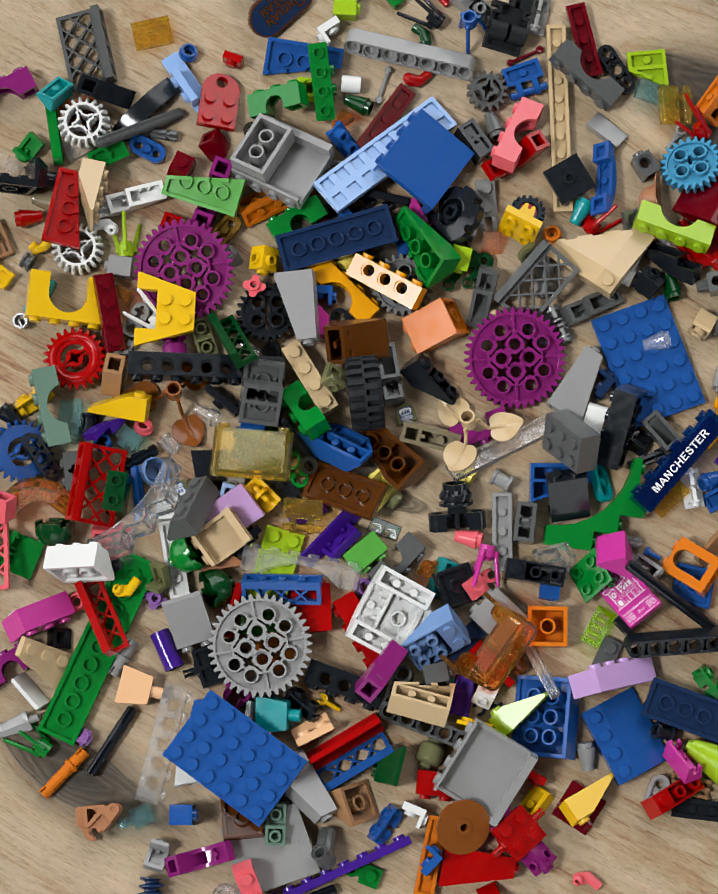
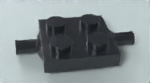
M229 638L224 639L226 642L230 643ZM213 643L192 650L194 667L183 670L185 679L197 675L201 680L203 689L223 683L225 677L222 679L218 678L221 671L214 672L217 665L210 664L215 658L208 656L213 650L208 649L207 646L213 645ZM247 648L244 649V650H241V652H242V653L248 652V651H247ZM238 660L230 662L231 670L239 669Z

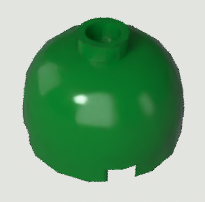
M191 537L173 540L169 548L170 557H168L171 566L185 573L198 571L205 564L201 557L203 554L200 549L196 550L191 544Z

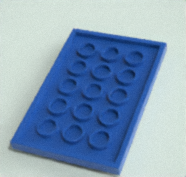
M664 294L591 320V325L608 369L616 380L614 383L615 387L618 388L624 384H629L648 390L647 396L642 397L640 405L643 406L641 414L634 420L636 428L643 426L641 421L656 409L666 418L706 403Z
M211 689L162 754L258 827L263 824L308 762Z

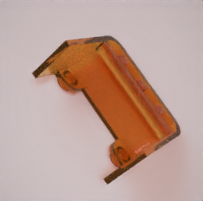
M484 592L483 595L494 604L491 610V617L497 624L476 654L469 651L463 652L456 661L441 654L440 658L456 673L489 691H495L501 687L535 638L537 627L504 602Z

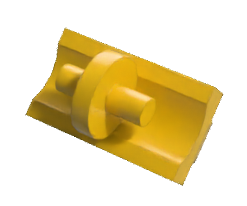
M255 475L245 486L256 502L267 513H270L282 500L258 475Z

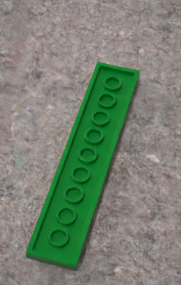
M122 549L118 558L123 562L122 570L114 572V580L107 581L105 587L127 635L148 591L145 585L152 582L153 576L149 564L151 561ZM133 576L142 581L130 597H117L112 592L115 584L126 585ZM100 600L98 605L99 612L105 613L108 606L105 601ZM108 617L105 627L112 631L115 621ZM88 621L38 727V730L72 746H75L76 740L108 676V672L116 659V654L111 657L103 654L90 621ZM114 636L112 642L114 648L123 644L121 636Z

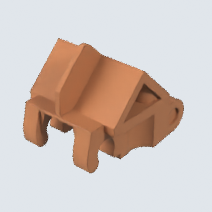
M118 803L77 807L76 825L82 829V833L89 841H96L97 837L93 835V830L96 829L98 832L107 831L118 819L123 808Z

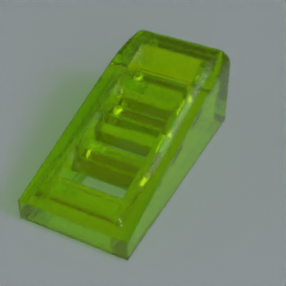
M598 606L579 640L597 650L615 614ZM598 613H601L608 617V621L597 616ZM595 619L605 624V627L603 628L595 624ZM591 626L600 630L601 634L592 631L590 629ZM589 633L598 638L597 641L587 637V634Z

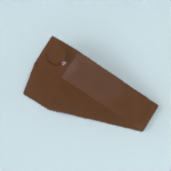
M385 427L376 430L358 431L359 434L370 438L373 450L372 456L375 463L378 465L384 479L398 491L417 484L431 469L422 458L403 442L399 441Z

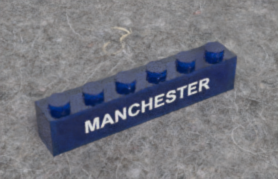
M711 409L705 412L702 410L695 417L697 421L693 426L688 425L682 432L684 436L680 440L676 439L670 445L671 451L667 455L663 454L657 460L658 466L654 470L650 469L643 477L645 478L644 482L641 485L638 483L630 491L632 495L629 499L646 514L651 513L717 438L718 415Z

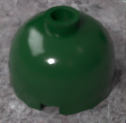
M49 518L47 522H43V519L35 521L36 537L44 545H65L74 535V521L65 520V518Z
M208 569L199 573V583L203 582L204 585L201 592L208 606H213V609L227 604L232 598L233 587H235L233 578L221 569Z

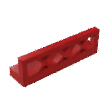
M80 580L74 583L103 654L111 657L130 647L104 582L85 583ZM97 583L100 586L98 596L93 595L89 587ZM100 600L105 601L108 605L105 613L98 610ZM108 617L115 621L112 631L105 627ZM118 635L121 636L124 644L114 648L112 642L114 636Z

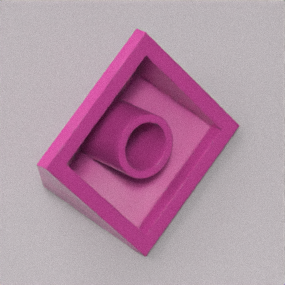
M625 530L598 536L596 538V566L632 580L633 574L625 569L628 561H633L632 548Z

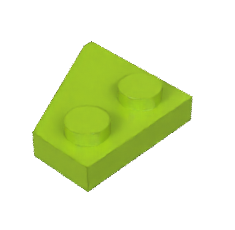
M665 49L626 53L627 69L630 74L664 87L669 86Z

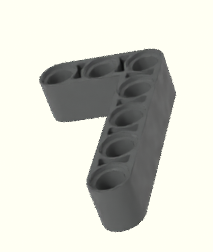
M398 666L393 673L379 709L380 716L390 723L454 747L457 740L461 736H465L466 732L447 724L445 728L431 724L430 730L424 732L421 729L424 723L422 721L413 719L410 724H404V716L393 714L391 717L385 716L394 681L413 682L414 673L408 666ZM408 670V678L401 680L399 677L400 672ZM443 729H449L450 732L449 737L446 739L440 738V732Z

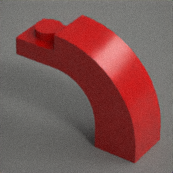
M540 129L527 134L518 143L522 147V152L514 172L533 161L550 146ZM492 159L481 165L491 182L513 174L491 165Z

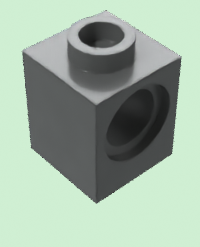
M649 149L644 152L640 150L635 153L630 163L642 183L655 176V173H659L661 169ZM646 161L649 167L643 168L639 162Z
M446 661L422 666L426 685L438 683V686H447L451 683V678H454L452 666L448 667Z

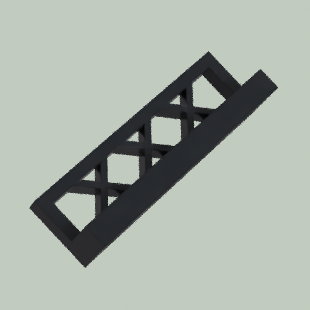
M370 190L359 198V200L364 201L366 207L359 210L351 204L352 208H348L352 213L370 209L378 203L382 205L388 204V206H391L389 207V211H391L395 207H408L410 198ZM391 214L392 221L395 222L396 217H393Z

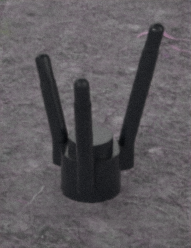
M415 0L429 13L426 17L428 23L401 12L396 13L398 16L426 26L430 30L433 27L438 29L446 18L429 0H423L426 4L420 0Z

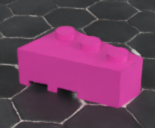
M64 591L15 610L1 623L12 644L19 641L21 636L28 638L41 630L51 629L54 627V624L60 623L61 625L70 621V616L76 611L67 592Z

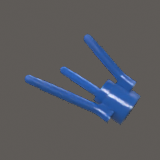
M466 10L460 13L461 18L458 27L459 29L462 26L465 27L466 54L470 55V30L474 29L479 23L485 32L486 26L480 14L477 15L473 10Z

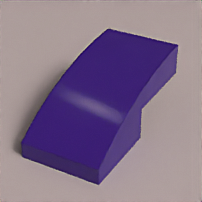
M117 418L102 421L88 429L82 436L86 441L97 440L103 433H115L126 420Z

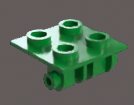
M9 529L10 572L30 580L45 545L40 541ZM0 555L1 566L4 563V557Z
M593 548L568 571L586 603L606 586L608 588L615 586V579L612 578L609 571L596 566V548Z

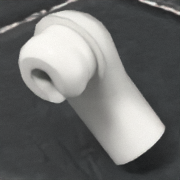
M103 219L94 225L93 230H105L109 235H115L119 229L118 225L112 220Z

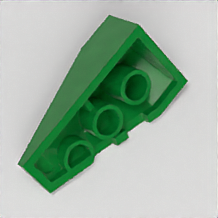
M403 206L395 222L403 241L407 242L410 250L408 254L415 262L416 268L414 269L417 276L426 288H430L453 273L461 257L450 243L410 208Z

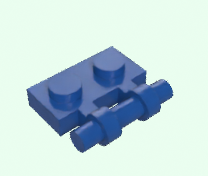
M538 58L501 70L508 89L514 87L516 89V92L510 94L511 101L521 100L522 97L532 94L538 95L548 89L546 82L540 84L538 82V79L544 77ZM532 83V87L522 88V84Z

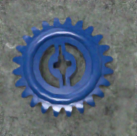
M24 419L21 425H19L18 420H15L14 427L8 422L7 430L4 427H0L2 432L0 434V472L4 471L3 479L10 476V482L17 478L18 484H21L24 478L28 484L30 477L37 481L36 474L41 476L33 462L26 466H17L11 462L14 459L23 461L30 458L26 452L24 455L10 457L20 451V447L24 449L22 443L16 444L12 453H7L10 443L16 438L23 437L26 433H35L41 437V433L44 432H39L41 425L33 428L34 422L31 421L27 426ZM30 438L29 440H30L32 443H31V444H28V445H32V446L35 448V450L38 449V448L35 447V445L33 444V441H34L35 439ZM43 452L37 456L39 463L45 461L46 456Z

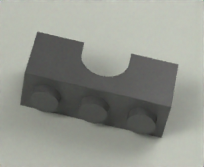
M408 531L395 545V549L402 556L400 564L391 567L381 560L368 573V577L372 580L381 565H385L406 576L412 569L410 565L414 561L418 563L425 556L424 551L426 547Z

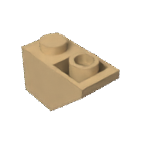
M700 308L687 332L691 333L690 336L698 341L701 339L705 341L718 317Z

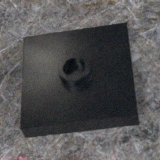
M577 153L543 172L544 177L562 206L596 187Z
M469 562L432 574L442 606L449 604L452 609L474 602L462 586L465 581L473 576Z

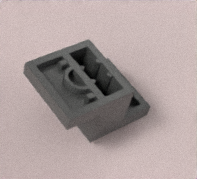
M257 359L244 366L238 422L278 427L284 390L282 381L285 362Z

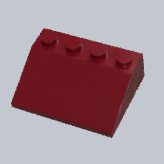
M716 176L717 182L710 181L711 187L705 185L704 191L697 188L696 193L692 189L686 194L685 189H683L672 211L694 223L699 219L715 225L714 234L718 236V176Z

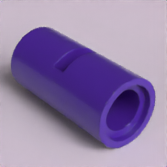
M168 628L150 635L165 672L184 665Z

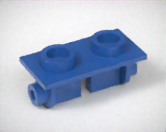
M389 803L381 811L378 821L370 827L367 837L378 845L386 843L393 833L387 829L390 825L395 829L403 818V812Z

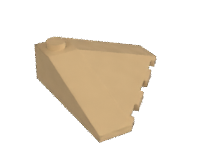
M632 228L624 231H607L605 234L594 236L592 234L577 236L576 239H559L553 246L580 270L575 275L577 278L610 300L655 237ZM550 251L546 256L557 263V255ZM568 265L561 266L570 273L574 271Z

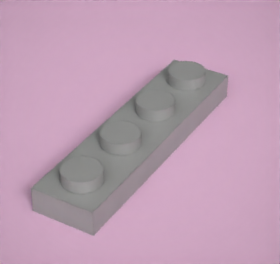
M492 493V546H496L495 551L499 552V572L504 570L505 559L512 558V493ZM492 558V572H495L494 558Z

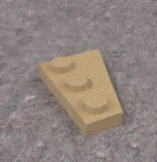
M21 636L15 653L24 664L34 670L54 691H56L72 656L70 653Z

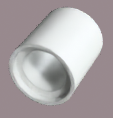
M342 75L341 92L360 94L361 76Z

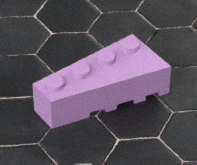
M628 657L618 659L616 664L614 660L602 663V667L600 663L588 666L589 670L568 676L573 698L579 699L652 681L656 677L652 658L630 657L631 660L629 661Z

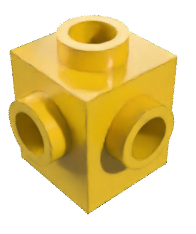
M267 245L252 246L249 269L256 271V274L261 276L275 273L279 250Z

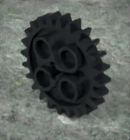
M267 281L266 289L257 294L256 297H250L248 290H245L247 297H240L243 303H237L238 308L241 310L236 311V314L241 316L237 318V322L242 323L240 328L242 330L246 329L244 332L245 336L251 334L250 338L252 341L257 337L259 344L265 339L267 345L270 339H273V342L276 344L278 337L282 341L284 340L283 334L290 336L289 329L293 330L277 283L275 282L273 287H270V283ZM267 297H270L269 308L271 311L269 313V329H266L267 319L265 313H267ZM257 300L263 301L260 307L253 306ZM276 300L282 301V305L279 307H274L273 303ZM256 319L263 320L259 326L253 325V322ZM275 319L282 320V323L278 326L272 324Z

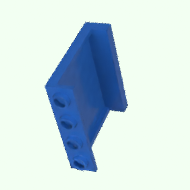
M421 108L417 113L414 111L407 118L409 122L407 126H401L396 133L398 136L396 140L392 139L385 147L387 149L386 153H381L374 161L376 166L373 168V171H376L378 168L381 169L423 204L420 210L427 214L438 203L475 153Z

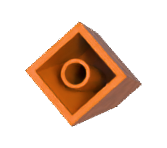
M440 297L401 319L403 330L409 335L412 341L411 347L417 354L420 352L426 354L470 333L454 298Z

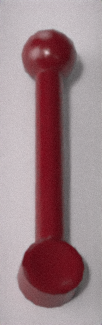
M538 46L532 52L514 60L509 59L507 60V65L511 67L514 63L534 54H542L543 47Z

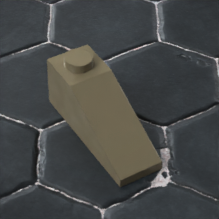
M403 418L399 441L444 451L449 443L460 441L462 435Z

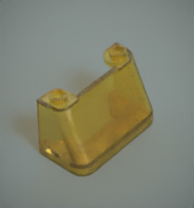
M219 422V426H215L209 475L290 481L294 432H290V428L278 427V431L231 427V423Z

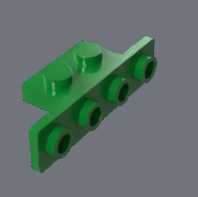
M326 42L308 44L316 120H334L336 118L334 95H337L336 84H332L331 76H335L334 64L330 65Z

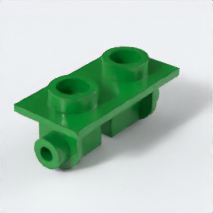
M703 664L699 669L692 672L694 676L692 678L700 688L708 685L709 688L704 691L705 695L718 700V681L714 677L715 673L711 667Z

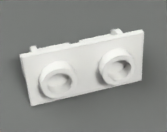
M690 467L678 471L685 509L704 507L702 490L697 483V478L700 477L698 468Z

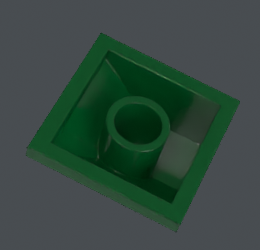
M400 747L378 761V765H373L371 776L374 777V782L397 787L407 747Z

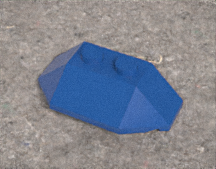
M328 423L331 429L310 441L307 435L303 437L301 432H299V436L316 458L345 472L361 466L373 455L370 438L340 424Z

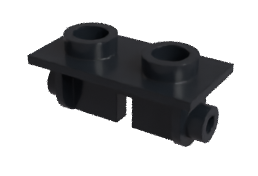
M295 686L286 690L287 694L284 698L291 700V708L299 710L302 707V716L308 722L312 721L315 723L319 718L317 714L325 712V709L320 706L319 702L307 696L303 689Z

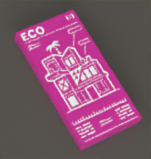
M609 571L612 578L615 579V586L612 588L606 586L599 592L601 597L631 630L662 606L661 601L634 575L631 580Z

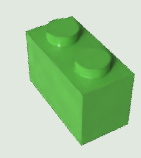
M371 531L343 555V559L357 575L361 573L365 575L372 569L371 564L376 560L379 563L387 556L388 548L377 534Z

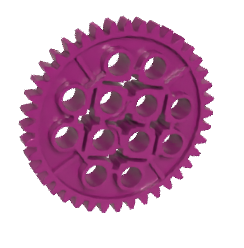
M183 218L180 219L179 224L174 219L172 220V226L167 221L165 222V228L160 224L158 225L159 231L152 229L153 236L147 234L146 238L148 241H141L144 248L139 247L137 249L141 254L135 255L139 262H135L134 265L139 267V269L134 270L133 273L143 272L170 283L176 281V285L186 288L183 285V280L185 278L190 279L192 285L186 289L196 292L195 320L197 319V314L200 318L204 317V312L210 314V308L217 310L216 303L219 305L223 304L220 298H228L224 292H231L228 285H233L234 282L229 279L235 277V274L230 272V270L236 268L230 265L235 259L228 257L233 252L226 251L229 244H222L225 238L218 239L217 237L220 232L212 233L213 227L206 229V223L199 226V220L192 224V219H188L186 224ZM189 235L196 237L195 245L189 244ZM163 240H167L170 244V248L167 251L161 247ZM206 245L210 246L213 250L211 256H207L204 253ZM197 249V254L199 255V257L193 258V253L191 252V250ZM179 251H183L186 254L184 261L178 259L177 254ZM171 254L170 259L172 262L165 264L166 258L164 256ZM153 256L159 259V265L157 267L151 264V258ZM195 262L201 263V272L194 270L193 265ZM187 266L186 270L188 271V273L183 274V269L181 267ZM169 267L175 269V276L173 278L167 274ZM211 273L218 275L217 283L210 281L209 276ZM202 275H204L203 281L205 283H202L199 286H197L198 279L196 278H199ZM201 289L207 291L208 297L206 299H202L199 296ZM143 291L148 299L152 301V304L157 306L158 292Z
M505 307L503 308V314L499 310H496L495 317L489 313L490 320L483 317L484 324H476L479 330L472 329L475 336H468L472 343L465 344V346L470 348L469 351H464V354L469 355V358L464 359V362L469 363L465 369L471 370L467 377L474 378L470 384L477 383L474 390L482 389L481 397L487 394L486 401L493 398V404L496 405L500 401V407L507 403L508 409H511L513 404H515L516 409H519L521 403L524 408H527V402L534 406L535 399L539 403L541 402L540 396L548 398L546 391L553 393L552 385L558 387L555 380H562L558 373L565 372L564 369L560 368L561 365L566 364L565 361L561 360V358L566 357V354L561 353L565 346L559 345L563 339L556 338L560 332H553L556 326L552 325L549 327V319L543 322V314L537 318V311L530 314L529 308L523 313L522 307H519L517 312H515L514 307H511L510 312ZM525 324L532 326L533 330L530 335H525L522 331V327ZM498 325L505 328V333L501 337L497 336L494 332ZM511 333L503 344L505 348H500L494 352L497 347L496 341L504 340ZM521 337H523L526 340H529L531 338L533 340L531 342V344L533 345L532 347H534L540 354H538L533 348H525V342ZM540 337H544L547 340V345L544 348L537 346V340ZM513 338L517 339L520 343L516 350L509 347V342ZM484 340H489L492 343V348L489 351H484L481 347ZM528 351L534 355V359L530 363L525 362L523 358L524 354ZM503 353L506 355V362L504 364L497 363V354ZM519 353V362L514 361L510 363L512 360L510 355ZM490 361H491L497 368H500V369L506 368V371H505V373L507 374L506 376L509 377V378L514 382V384H513L508 378H506V377H504V376L498 377L497 375H498L499 372H498L497 369L490 363ZM541 365L548 367V373L545 376H541L538 373V368ZM514 366H518L521 370V374L518 377H513L510 373L511 368ZM526 366L529 368L531 366H534V369L532 370L534 372L533 375L529 374L525 376ZM487 367L493 370V376L489 379L483 376V370ZM528 379H532L535 382L533 390L525 388V382ZM502 380L508 384V388L504 392H500L497 388V384Z

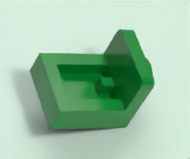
M31 131L20 145L14 147L12 151L16 154L15 157L19 161L27 163L38 156L46 143Z

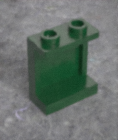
M108 470L102 509L106 510V515H109L107 510L114 511L116 516L126 518L132 478L127 472Z

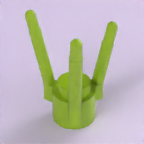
M122 211L123 241H120L119 245L117 234L113 235L118 256L133 258L134 253H137L141 224L137 225L132 245V241H127L125 211Z

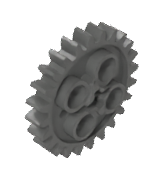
M400 253L399 259L394 254L392 255V261L385 258L386 264L390 265V270L394 272L396 270L401 271L403 267L408 266L410 273L406 278L410 280L414 275H417L414 269L416 268L415 262L411 260L409 254L406 256V259H404L402 253ZM406 284L404 285L405 289L401 288L402 294H404L407 291ZM423 284L422 287L427 289V292L420 305L424 307L426 306L424 300H431L427 296V294L433 293L434 291L430 290L429 288H426V286ZM377 290L372 293V295H378L376 299L378 303L382 302L381 309L387 306V313L394 310V316H397L400 311L403 317H405L406 311L409 314L413 313L412 309L401 303L397 304L395 300Z

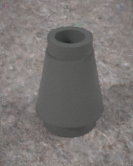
M490 111L484 115L487 137L491 141H498L501 131L505 132V128L495 112Z

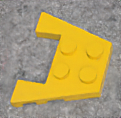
M138 272L137 288H140L142 291L158 293L155 329L135 328L134 347L194 332L196 292L143 272Z

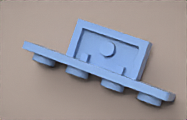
M174 52L162 60V65L171 76L170 81L173 86L181 90L182 93L180 95L185 103H190L198 115L202 86L185 62L179 57L178 52Z

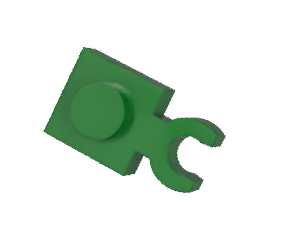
M366 864L363 866V869L357 868L354 873L349 872L346 875L349 877L358 876L357 883L376 890L383 870Z

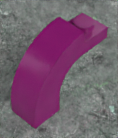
M231 840L166 857L164 862L168 877L170 878L235 860Z

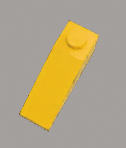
M136 390L95 402L88 408L87 412L145 422L149 418L152 395L146 394L142 390Z
M612 773L565 799L559 806L572 827L577 824L582 826L590 820L589 816L594 812L614 776Z

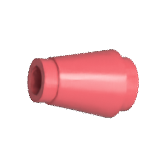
M456 530L454 535L455 542L475 550L480 548V543L483 544L484 533H481L479 530Z

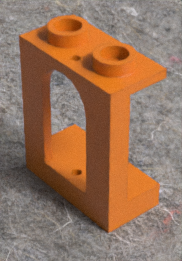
M682 536L680 540L674 543L671 555L663 560L661 564L665 570L663 573L692 588L698 595L704 598L718 577V557ZM683 550L710 564L700 581L674 565Z

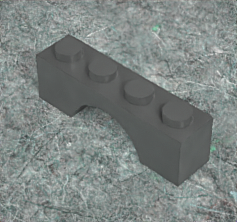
M567 38L548 60L553 68L560 70L569 82L577 85L584 95L589 96L598 108L606 111L625 89L612 77L597 80L588 76L580 63L582 51Z

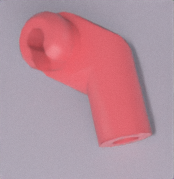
M590 871L577 872L573 875L572 879L574 885L589 884L596 891L603 884Z

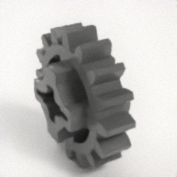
M483 70V75L481 76L479 73H476V79L470 78L471 84H467V89L470 91L467 92L466 96L471 97L469 103H475L474 109L481 107V112H484L485 109H488L490 112L493 107L499 110V104L504 105V99H507L508 96L505 93L508 91V86H503L506 80H499L500 74L494 76L492 70L490 74ZM489 85L490 91L485 98V91Z

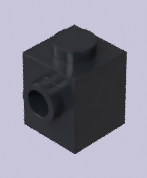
M648 265L644 270L641 268L633 277L636 280L631 286L639 294L650 300L662 287L666 279L655 268Z

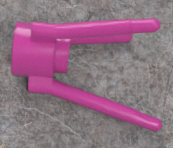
M480 543L472 570L474 575L472 588L476 586L483 560L491 561L492 558H494L496 587H500L499 552L495 551L496 546Z

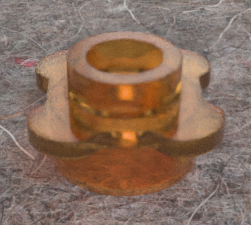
M430 560L422 562L420 569L417 570V574H422L424 578L432 577V574L437 573L438 569L436 566L438 562L436 560L433 562Z

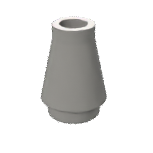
M593 741L577 743L578 747L576 750L582 771H593L596 746H594Z

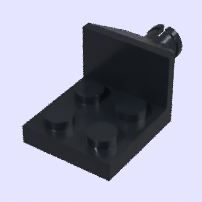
M34 157L25 165V175L13 177L9 173H0V193L29 196L42 190L45 186H54L58 172L48 171V166L40 157Z

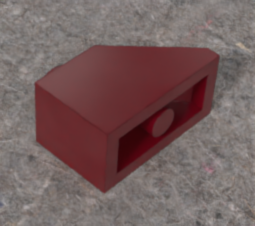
M177 150L167 175L191 176L197 165L195 158Z

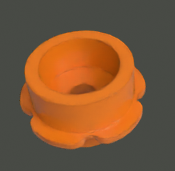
M554 225L546 227L542 233L544 235L543 239H547L552 244H555L562 236L561 231Z

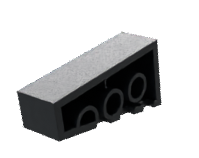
M624 384L611 392L610 409H607L604 418L607 421L605 427L600 432L601 443L597 464L614 470H619L623 467L631 444L628 438H631L635 432L636 423H634V420L641 414L643 406L640 405L642 397L647 396L648 390Z

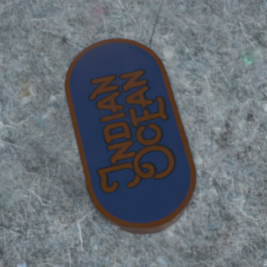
M257 0L249 9L248 25L251 31L258 36L264 38L274 37L311 4L312 0Z

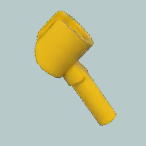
M317 692V694L321 695V700H316L320 705L329 706L337 712L341 710L340 707L328 700L326 694Z

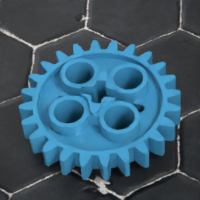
M697 136L692 141L689 137H687L686 142L679 139V145L672 143L673 149L667 148L668 154H663L664 160L660 161L662 166L660 171L667 186L671 185L672 190L677 188L679 193L685 189L686 194H688L692 189L696 193L697 188L704 191L705 185L711 187L710 181L717 182L718 148L716 144L712 145L711 140L706 142L705 137L698 141Z

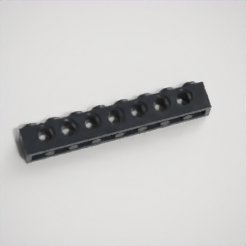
M128 351L127 379H131L133 382L151 380V382L160 383L163 380L177 381L178 383L190 381L192 384L210 382L212 385L230 383V385L239 386L242 383L243 373L240 370L244 366L237 370L230 356L226 354ZM257 356L258 359L286 362V357ZM145 364H149L153 367V369L150 371H146L142 368V366ZM164 365H169L172 367V370L166 372L162 369V367ZM189 366L192 371L184 372L182 367ZM207 366L212 371L204 373L201 368ZM227 367L231 372L224 374L221 369ZM284 368V374H283L282 385H284V382H285V368Z

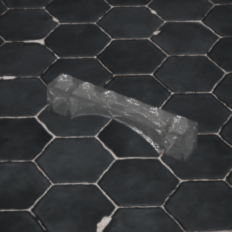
M250 543V546L244 545L240 564L242 571L263 574L280 566H304L324 574L338 589L352 592L359 591L363 571L361 567H358L359 563L347 561V564L339 563L338 559L327 558L326 561L320 560V556L308 554V557L300 556V552L289 550L288 553H283L280 548L269 547V550L262 549V545Z

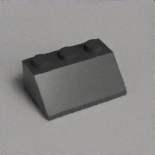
M208 476L196 477L189 482V486L170 521L167 535L168 541L199 535L220 493Z

